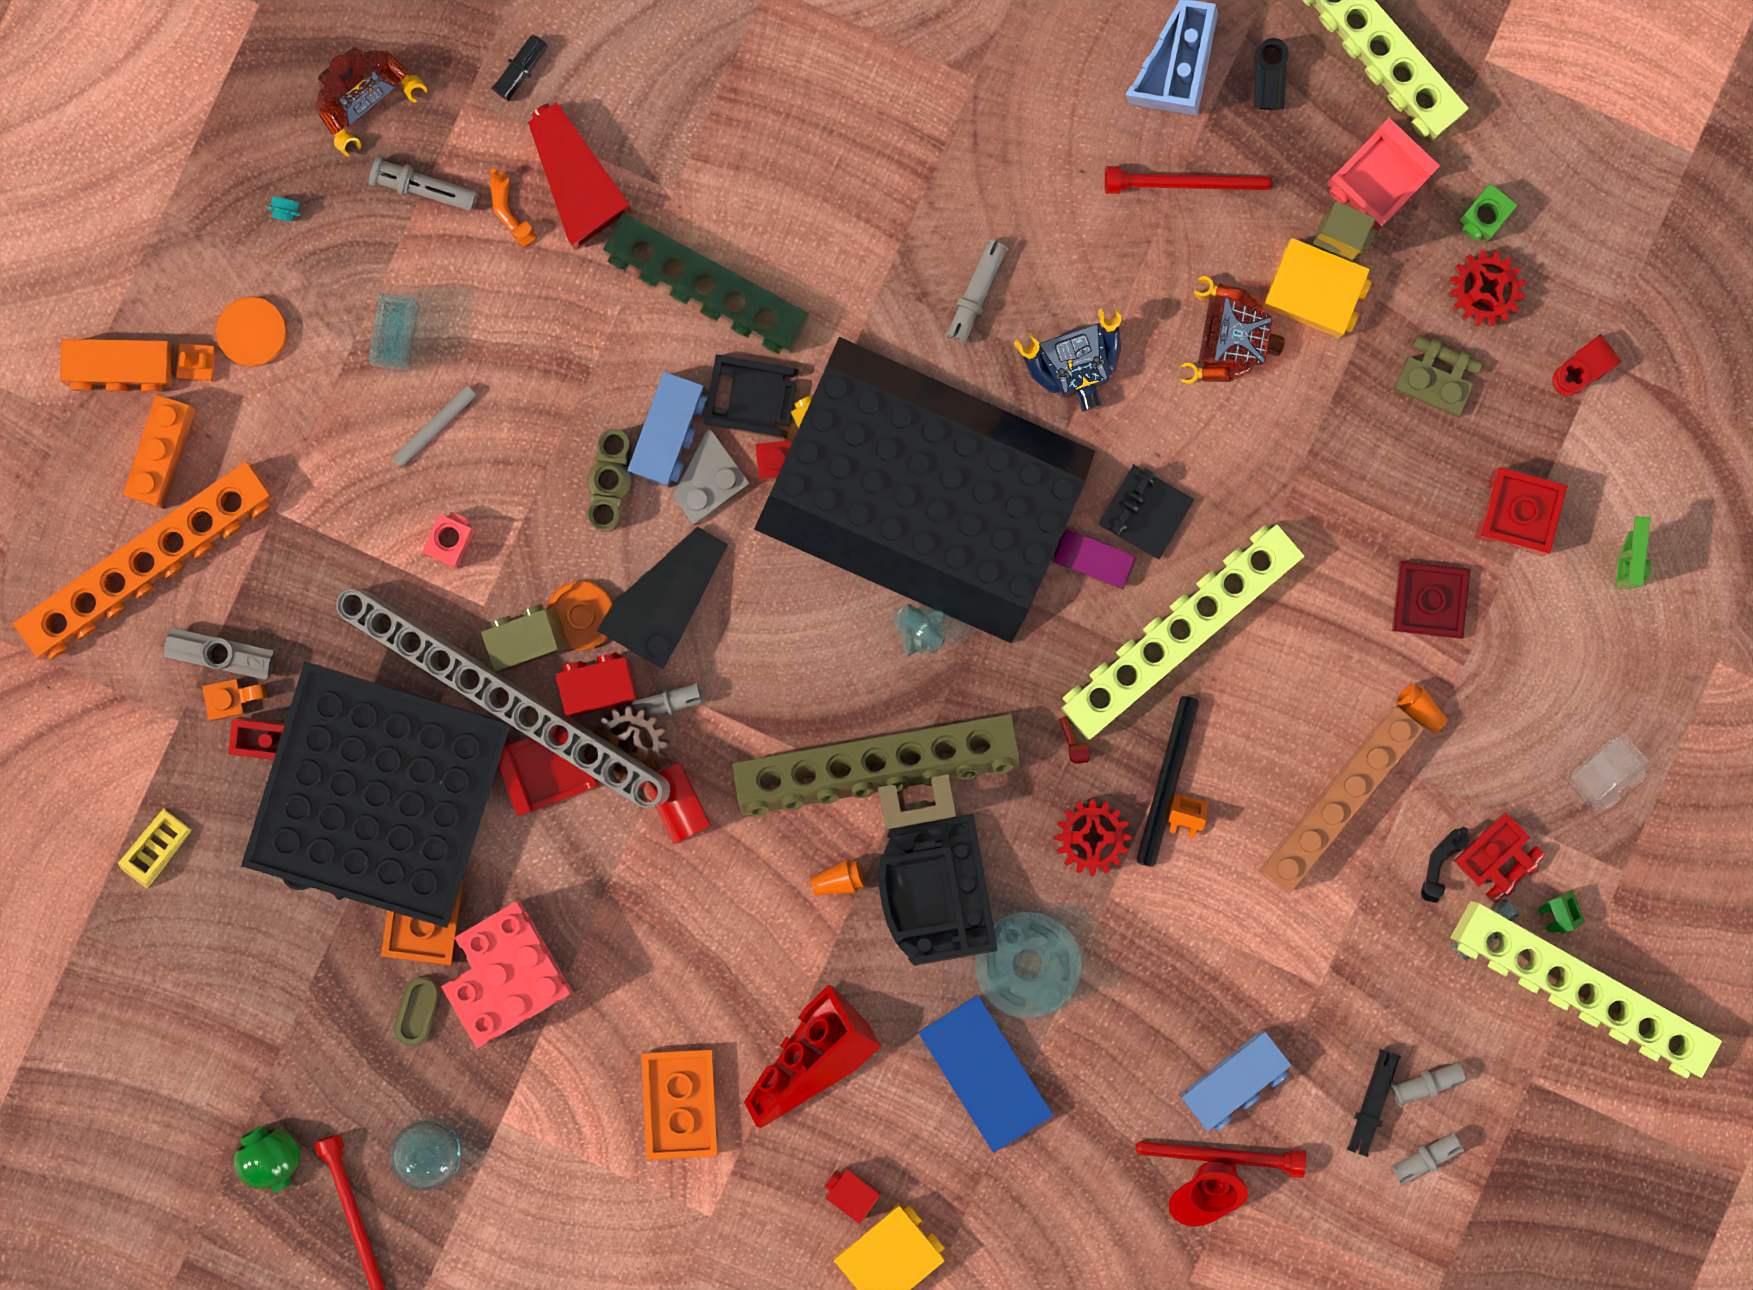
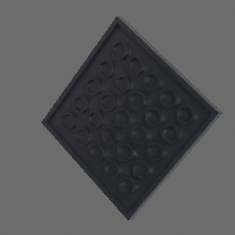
M304 661L241 867L448 928L510 724Z

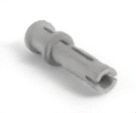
M377 155L374 160L368 183L370 186L379 184L395 189L397 194L402 196L410 192L437 202L465 209L469 212L473 210L478 192L417 173L409 164L403 167L384 161L383 156ZM384 173H388V174L394 175V176H396L397 178L392 177V176L385 175ZM428 186L455 194V196L448 195L433 189H429Z

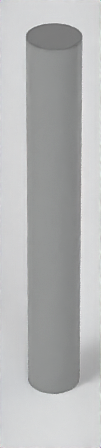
M467 385L392 457V460L402 468L477 395Z

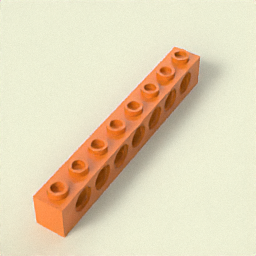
M245 461L13 622V625L36 658L45 659L48 657L49 660H53L68 649L65 644L77 637L81 640L97 629L94 625L104 617L110 620L126 609L123 604L135 596L138 600L155 589L153 586L154 582L163 576L165 579H169L183 570L182 563L192 556L198 559L208 553L213 548L210 543L220 536L227 539L242 528L239 523L249 516L255 519L271 508L268 503L274 500L275 497L252 464ZM231 494H239L242 500L240 508L235 512H228L225 506L226 499ZM203 514H210L213 521L211 528L206 532H200L196 525L197 519ZM180 534L183 538V546L178 552L172 553L168 549V540L172 535ZM151 554L154 558V566L149 572L143 573L139 569V560L143 555ZM121 574L125 579V586L122 591L114 593L110 588V580L113 576ZM92 594L95 597L96 606L92 612L84 613L81 608V601L84 596ZM62 614L67 620V626L63 632L57 634L52 628V621L57 615Z

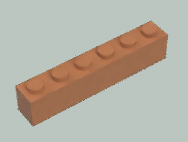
M1391 707L1258 871L1285 893L1291 894L1418 738L1424 728L1399 707Z

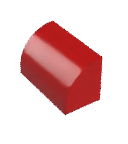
M679 762L658 772L668 781L670 795L663 804L655 807L673 844L710 827L711 824L682 764ZM648 781L645 786L652 801H654L657 797L658 789L654 783Z

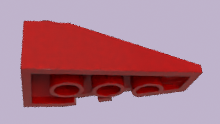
M826 986L803 1009L798 1017L802 1022L791 1039L786 1036L780 1045L784 1050L773 1066L770 1065L765 1068L745 1099L744 1104L757 1127L762 1128L856 1071L881 1047L868 1022L833 986Z

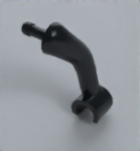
M1462 827L1452 830L1431 852L1426 879L1420 892L1422 899L1438 903L1440 897L1443 896L1445 884L1438 883L1441 867L1448 857L1468 845L1467 828Z

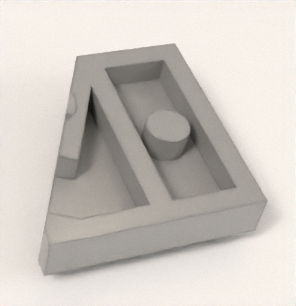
M709 429L702 438L672 497L694 526L748 487L750 483L711 429Z

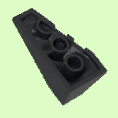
M696 527L674 546L663 559L649 571L647 570L636 583L613 601L597 631L663 669L679 643L728 544L703 529Z

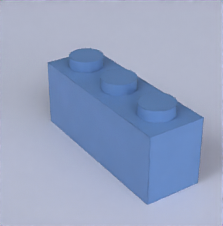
M663 371L629 464L628 472L668 488L671 481L678 482L684 466V462L679 461L683 448L690 449L696 433V429L691 428L695 415L702 416L708 400V396L703 395L705 390L703 385Z
M1261 1030L1180 1093L1179 1096L1207 1131L1212 1128L1218 1131L1233 1119L1230 1114L1238 1107L1242 1106L1243 1109H1246L1254 1104L1261 1097L1258 1092L1269 1084L1271 1087H1274L1282 1082L1289 1075L1285 1070L1292 1065L1267 1033Z

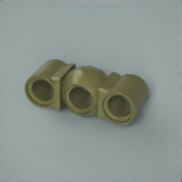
M608 429L600 435L598 439V453L595 458L597 462L592 466L587 476V485L592 494L590 495L591 504L588 508L587 516L590 524L601 532L613 531L620 524V509L623 506L622 499L628 494L632 484L631 473L627 471L631 443L627 435L618 429ZM612 437H619L624 441V448L617 455L608 454L605 450L606 442ZM611 471L617 473L619 476L618 485L611 490L603 489L600 485L601 476ZM602 506L611 507L614 512L612 521L606 525L598 524L595 520V513Z

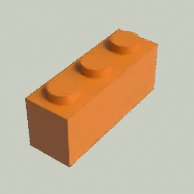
M61 339L60 381L70 385V390L92 391V385L106 386L105 391L127 392V386H141V392L162 393V387H172L174 345L168 341Z
M155 394L122 494L123 496L164 509L197 409Z

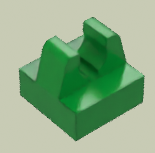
M1573 890L1560 893L1539 907L1540 914L1549 911L1554 914L1556 919L1555 922L1545 927L1547 932H1561L1563 934L1575 930L1585 923Z

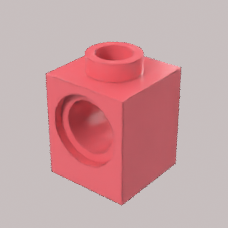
M451 511L448 517L439 514L422 553L458 569L475 532L474 529L467 526L470 520ZM448 529H456L459 534L458 543L451 548L444 547L441 542L442 534Z

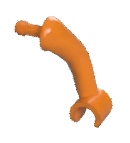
M491 168L489 174L491 176L490 189L493 210L496 216L509 229L518 244L524 247L535 240L537 235L526 220L520 224L511 214L508 207L509 176L504 172H498L496 168Z

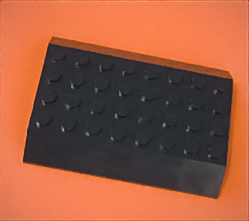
M838 337L754 530L1011 644L1033 603L1086 481L1095 451L844 338Z

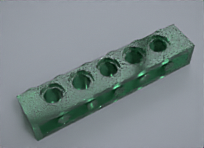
M622 213L603 248L605 255L609 256L607 262L624 272L628 267L640 273L638 279L653 288L660 284L670 289L671 291L668 295L685 305L688 304L689 300L701 306L699 311L701 314L718 322L720 317L731 322V330L745 338H749L751 334L763 340L761 346L777 355H780L781 351L790 354L809 319L808 312L625 213ZM641 245H647L653 249L651 258L645 262L637 261L634 258L635 249ZM670 262H679L684 266V271L678 278L672 279L664 274L665 267ZM708 278L715 283L714 290L710 294L700 295L695 291V285L700 279ZM740 295L745 299L746 303L741 311L732 312L726 308V301L730 296ZM762 312H771L776 316L777 320L773 327L763 329L758 326L756 320Z

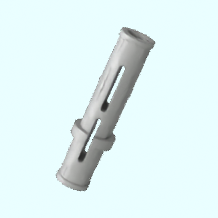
M988 239L963 299L959 298L956 306L958 310L949 330L946 332L947 337L954 341L959 339V343H967V338L977 316H982L984 311L982 305L1005 253L1008 251L1007 246L1000 242L996 245L995 240Z

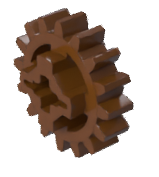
M633 705L626 707L625 714H623L619 707L615 708L612 711L614 719L605 715L601 719L605 728L597 727L593 733L627 754L629 749H627L628 743L626 740L635 732L633 744L637 747L628 755L634 759H649L643 764L657 772L661 767L656 760L665 761L668 757L664 751H661V748H665L670 744V740L661 738V735L667 730L666 726L657 727L655 725L659 716L656 714L650 719L646 717V707H643L637 714ZM632 721L631 725L625 730L613 728L621 722ZM645 728L650 733L653 742L648 740L644 731ZM619 762L614 768L615 777L618 780L623 774L628 776L626 766Z

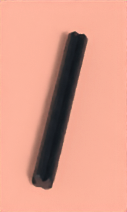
M1182 696L1179 700L1137 856V863L1144 866L1154 867L1156 865L1199 701L1192 697Z

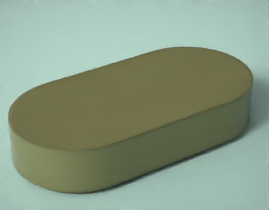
M421 976L414 978L407 984L394 1024V1034L397 1040L406 1046L419 1045L430 1034L441 997L439 985L430 977Z

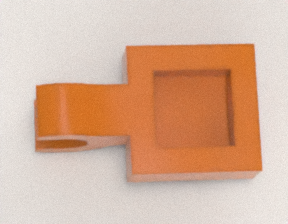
M239 679L202 686L209 721L246 714L244 703L268 698L265 684L241 689Z

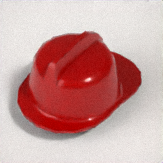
M1232 1161L1227 1163L1207 1162L1196 1169L1191 1181L1172 1193L1168 1202L1169 1213L1174 1220L1183 1225L1192 1227L1204 1226L1244 1205L1248 1199V1188L1239 1179L1236 1166Z

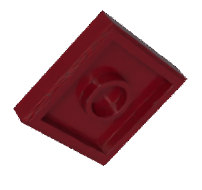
M1400 561L1398 565L1392 632L1463 639L1470 569Z

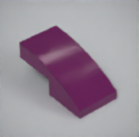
M1066 529L1053 562L1088 575L1092 579L1124 590L1137 557Z

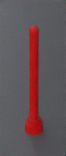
M1106 166L1104 178L1105 194H1120V191H1127V187L1269 190L1273 186V180L1268 176L1139 174L1121 170V166Z
M335 1134L313 1143L317 1156H321L323 1162L328 1163L370 1290H386L341 1160V1156L344 1155L342 1149L345 1147L341 1134Z
M1139 1141L1135 1145V1151L1139 1155L1227 1163L1232 1161L1236 1165L1282 1169V1173H1289V1177L1304 1178L1306 1150L1291 1149V1152L1284 1151V1154L1280 1155Z

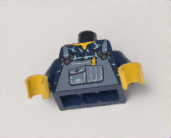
M1114 306L1115 315L1109 319L1104 318L1102 308L1098 310L1101 325L1098 323L1041 343L1031 333H1028L1031 341L1027 347H1022L1016 339L1014 345L1023 355L1024 362L1032 379L1048 392L1059 393L1061 398L1076 394L1082 412L1102 406L1096 387L1107 383L1109 375L1116 371L1121 351L1119 330L1121 315L1118 307Z

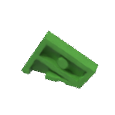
M1635 516L1634 530L1628 532L1625 543L1619 552L1615 588L1630 590L1643 586L1644 580L1649 579L1651 560L1646 559L1650 517Z

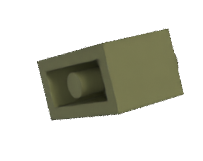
M540 604L523 610L524 617L512 621L511 616H506L490 622L492 628L482 631L481 634L494 672L506 671L569 649L556 608L544 609L543 605Z

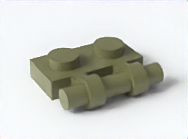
M1417 335L1413 348L1425 353L1421 361L1412 357L1406 359L1394 391L1455 417H1460L1473 387V383L1461 379L1464 370L1478 374L1483 362L1472 358L1471 353L1461 349L1458 352L1442 345V341L1432 337L1430 340ZM1435 357L1453 364L1450 374L1432 366Z

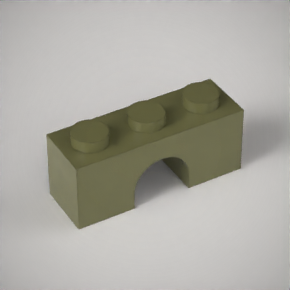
M1335 201L1330 211L1324 215L1311 246L1348 261H1352L1354 258L1359 260L1361 255H1364L1366 249H1369L1377 232L1376 229L1371 228L1375 218Z

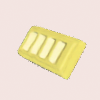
M163 808L118 862L120 869L148 889L192 830ZM163 823L177 833L174 839L160 829ZM154 835L168 845L165 850L151 840ZM145 846L159 856L156 861L142 852ZM136 858L149 867L146 873L133 864Z

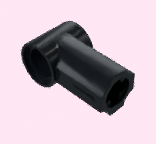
M1266 39L1255 51L1253 109L1284 110L1286 64L1289 51L1286 44L1280 39ZM1268 47L1278 50L1280 62L1273 65L1265 62L1262 55L1263 50Z

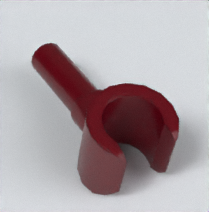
M1068 717L1060 718L1059 721L1067 738L1070 761L1075 764L1088 763L1090 759L1088 743L1077 744Z

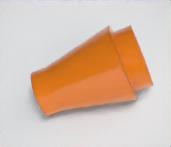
M1411 683L1400 693L1395 701V704L1403 712L1434 734L1440 731L1448 721V717L1442 713L1424 686L1419 687L1417 684Z
M846 859L822 873L810 877L812 889L816 897L831 894L857 893L858 889L865 887L863 871L858 860L850 862L849 859Z

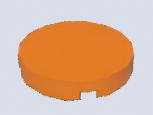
M250 296L239 298L225 307L218 317L216 337L218 345L226 357L238 365L253 368L271 362L278 357L285 347L287 327L277 307L265 299Z
M574 581L568 582L555 591L548 601L547 609L556 608L569 649L577 651L594 649L608 639V637L597 631L613 603L609 594L595 583Z

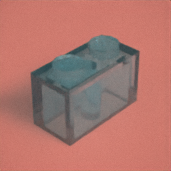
M379 293L368 363L372 367L408 373L419 303L414 298Z

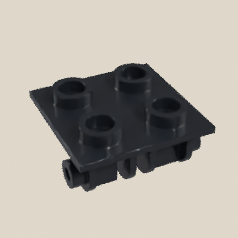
M1133 464L1101 519L1099 526L1160 560L1194 499L1155 477L1156 474L1146 468L1141 469Z

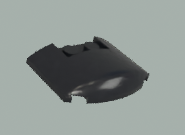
M974 814L890 829L887 838H890L880 859V899L891 935L899 948L909 957L908 961L913 966L998 951Z

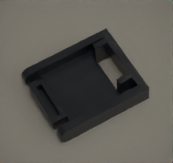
M716 354L704 425L787 439L788 432L775 429V424H790L797 383L783 380L784 376L798 377L799 369ZM720 375L734 377L728 410L715 407Z

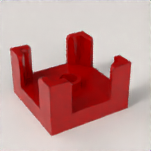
M1501 467L1493 470L1488 486L1492 488L1484 519L1479 521L1475 539L1491 543L1499 541L1527 549L1526 552L1539 556L1550 554L1568 485Z

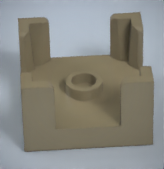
M949 775L935 776L931 779L935 806L928 807L927 800L906 804L908 811L903 812L900 810L896 786L878 787L885 828L892 829L955 817L956 812Z

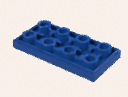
M978 994L918 1031V1034L993 1153L1053 1116Z

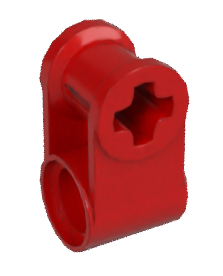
M1600 334L1578 350L1576 355L1554 372L1552 385L1559 394L1573 396L1593 381L1599 380L1622 363V361L1602 334ZM1575 373L1577 379L1568 383L1565 378L1569 374Z

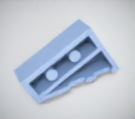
M1179 0L1159 35V40L1151 54L1144 61L1143 68L1135 82L1125 94L1129 104L1198 116L1218 19L1216 4L1195 0Z

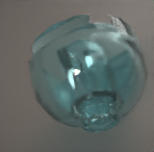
M435 1120L414 1121L401 1129L393 1140L390 1151L391 1166L397 1178L409 1188L420 1191L438 1189L451 1181L459 1170L461 1160L460 1141L454 1131L442 1122Z

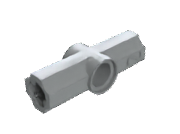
M172 627L166 637L164 646L165 658L267 681L270 679L275 663L276 651ZM223 644L227 648L228 656L223 663L217 664L212 658V651L217 645Z

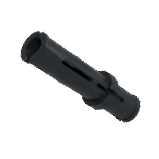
M1379 1049L1360 1113H1355L1354 1119H1357L1349 1145L1346 1150L1356 1153L1359 1142L1362 1139L1358 1154L1366 1157L1369 1156L1368 1153L1376 1128L1381 1127L1382 1120L1379 1119L1399 1059H1401L1400 1055L1391 1053L1388 1065L1385 1066L1389 1052L1383 1049Z

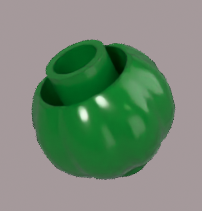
M262 1125L240 1138L242 1146L235 1151L233 1163L237 1176L244 1184L255 1189L271 1188L273 1193H276L292 1183L290 1176L296 1170L300 1161V1149L293 1136L279 1128H273L268 1131L266 1126Z

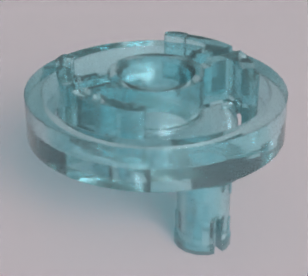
M1038 912L1013 913L995 922L993 925L998 949L995 953V963L998 972L995 971L994 952L979 954L975 957V973L983 994L997 1009L1018 1018H1039L1060 1009L1074 994L1081 976L1082 962L1080 950L1070 931L1054 918ZM1030 926H1031V929H1034V930L1039 931L1040 933L1044 934V935L1048 938V940H1047L1044 936H1042L1041 934H1039V933H1037V932H1035V931H1033V930H1030ZM1047 929L1053 931L1058 937H1056L1053 933H1051V932L1048 931ZM1033 951L1039 955L1042 966L1040 972L1035 977L1023 978L1016 973L1014 961L1021 952ZM1066 951L1068 952V956H1069V969H1070V976H1069V978H1068V975H1069L1068 959H1067ZM987 960H988L989 976H990L991 979H989V977H988V972H987ZM1009 986H1010L1009 991L1012 992L1014 995H1012L1011 993H1009V992L1007 991V988H1008ZM998 993L1002 994L1005 998H1007L1008 1000L1014 1002V1003H1015L1016 1005H1018V1006H1023V1005H1024V1002H1025L1024 1000H1026V1006H1024V1007L1015 1006L1013 1003H1011V1002L1005 1000L1004 998H1002Z

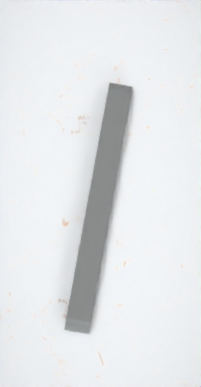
M351 589L342 592L338 596L336 609L344 620L633 803L643 808H651L663 804L668 799L670 786L663 776L573 719L565 716V714L500 673L494 672L489 666L365 589ZM355 596H358L362 601V609L358 614H355L351 609V601ZM384 614L390 617L392 624L387 633L380 627V619ZM414 632L421 639V645L417 651H413L409 645V638ZM442 651H445L450 657V664L446 670L442 669L438 664V657ZM472 669L478 673L480 678L476 688H472L467 682L468 673ZM500 688H504L509 694V701L505 707L499 705L496 700V695ZM529 707H534L539 714L538 722L534 726L530 725L526 720V711ZM559 725L564 726L568 731V740L565 744L559 743L555 737V731ZM588 744L594 745L598 751V758L594 763L589 762L585 757L584 751ZM619 762L624 764L628 770V776L624 782L619 781L614 775V768ZM648 781L654 783L658 789V794L654 801L649 800L644 794V786Z

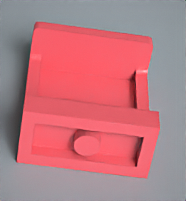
M1388 118L1373 136L1328 181L1327 185L1331 187L1329 193L1336 201L1343 204L1347 203L1352 208L1374 217L1375 220L1372 227L1378 232L1440 165L1397 124Z

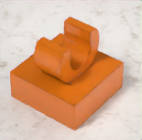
M179 343L176 378L178 380L213 382L216 347Z
M1175 793L1168 821L1171 822L1170 833L1175 834L1178 825L1189 828L1188 838L1193 839L1197 830L1203 831L1209 802Z

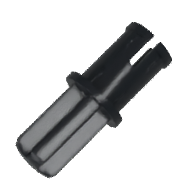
M531 35L514 59H508V67L491 89L510 102L511 97L525 78L532 76L530 71L544 54L548 45L538 36Z

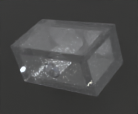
M1624 732L1616 733L1564 779L1591 811H1598L1601 808L1607 811L1621 799L1618 793L1627 785L1632 789L1648 776L1645 770L1652 764Z

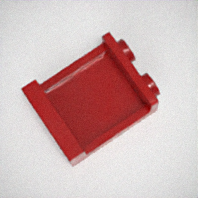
M559 725L556 728L555 737L561 744H565L568 740V731L564 726ZM531 737L510 745H504L498 767L517 816H523L599 787L596 778ZM585 749L584 752L586 759L589 762L594 763L596 760L594 758L589 759Z

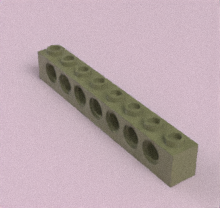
M1008 714L732 763L741 816L758 817L767 814L768 811L779 809L797 810L803 807V805L813 803L831 804L838 799L847 797L866 798L875 792H879L878 787L895 785L897 792L903 791L909 786L921 784L932 786L931 779L933 777L946 774L949 775V779L959 778L967 780L983 773H1006L1013 768L1020 767L1012 716ZM978 747L989 748V750H987L984 753H977L974 751V749ZM943 753L954 754V756L949 759L939 758V756ZM909 759L919 760L915 765L904 764ZM875 765L884 766L880 771L874 772L869 770ZM840 771L849 772V774L843 778H838L834 776L836 773ZM803 778H814V781L811 783H800ZM769 784H779V787L774 790L764 789Z

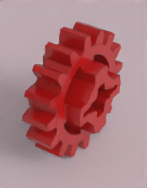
M1481 250L1478 252L1477 260L1471 254L1465 257L1467 267L1459 263L1455 266L1454 269L1459 276H1451L1448 282L1455 285L1456 289L1451 290L1448 293V297H1457L1458 302L1452 308L1453 310L1462 308L1465 311L1461 318L1463 321L1473 316L1475 317L1474 326L1478 327L1483 322V319H1485L1488 326L1493 327L1496 324V317L1502 323H1505L1509 320L1506 311L1513 314L1519 311V307L1514 302L1525 299V295L1518 292V289L1523 287L1526 281L1517 280L1516 275L1519 274L1521 268L1511 269L1509 267L1512 261L1510 256L1502 262L1499 260V251L1493 252L1491 257L1487 258L1485 250ZM1485 266L1496 268L1501 273L1488 272ZM1469 274V279L1472 283L1470 291L1465 294L1464 283ZM1491 283L1494 289L1490 294L1488 292L1482 294L1480 288L1484 284L1488 285ZM1509 284V296L1506 303H1504L1503 289L1505 285ZM1475 303L1484 305L1488 311L1479 310L1472 305Z
M1095 799L1089 800L1088 808H1084L1080 801L1076 802L1077 811L1073 813L1066 809L1064 814L1068 820L1066 822L1057 821L1056 823L1059 828L1063 829L1062 834L1054 835L1055 840L1062 841L1063 846L1059 847L1056 852L1057 854L1067 853L1068 857L1064 864L1068 866L1076 862L1077 873H1081L1084 867L1089 868L1090 876H1095L1096 867H1101L1104 873H1109L1108 863L1112 862L1119 866L1121 862L1117 857L1118 853L1128 854L1129 852L1126 847L1122 846L1123 841L1131 839V835L1123 834L1122 829L1129 825L1128 821L1118 822L1117 818L1121 811L1117 809L1112 813L1108 812L1109 802L1105 801L1100 808H1096ZM1086 814L1085 824L1078 831H1070L1073 823L1079 817ZM1099 815L1107 818L1115 831H1106L1100 825ZM1092 820L1095 832L1102 835L1101 841L1095 842L1093 854L1089 842L1083 841V834L1089 833L1090 827H1092ZM1070 844H1079L1085 850L1086 860L1079 858L1071 849ZM1107 844H1115L1110 854L1099 860L1100 851Z

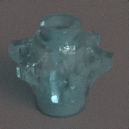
M912 604L904 606L896 614L893 625L898 629L902 637L903 652L908 657L916 652L922 654L926 650L930 653H935L941 648L945 641V637L941 634L945 614L941 611H924L914 607Z

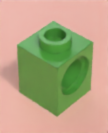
M1490 183L1459 219V222L1464 225L1462 230L1473 240L1479 241L1481 239L1486 243L1517 207V204ZM1483 207L1490 209L1494 215L1493 223L1485 224L1481 222L1477 215L1478 209Z

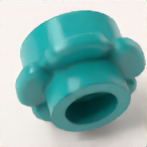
M272 196L270 206H266L267 210L273 211L272 218L292 222L294 215H301L298 212L300 204L298 201Z

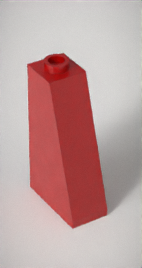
M556 102L551 106L546 103L531 114L533 119L528 124L567 239L572 248L576 250L632 210L629 203Z

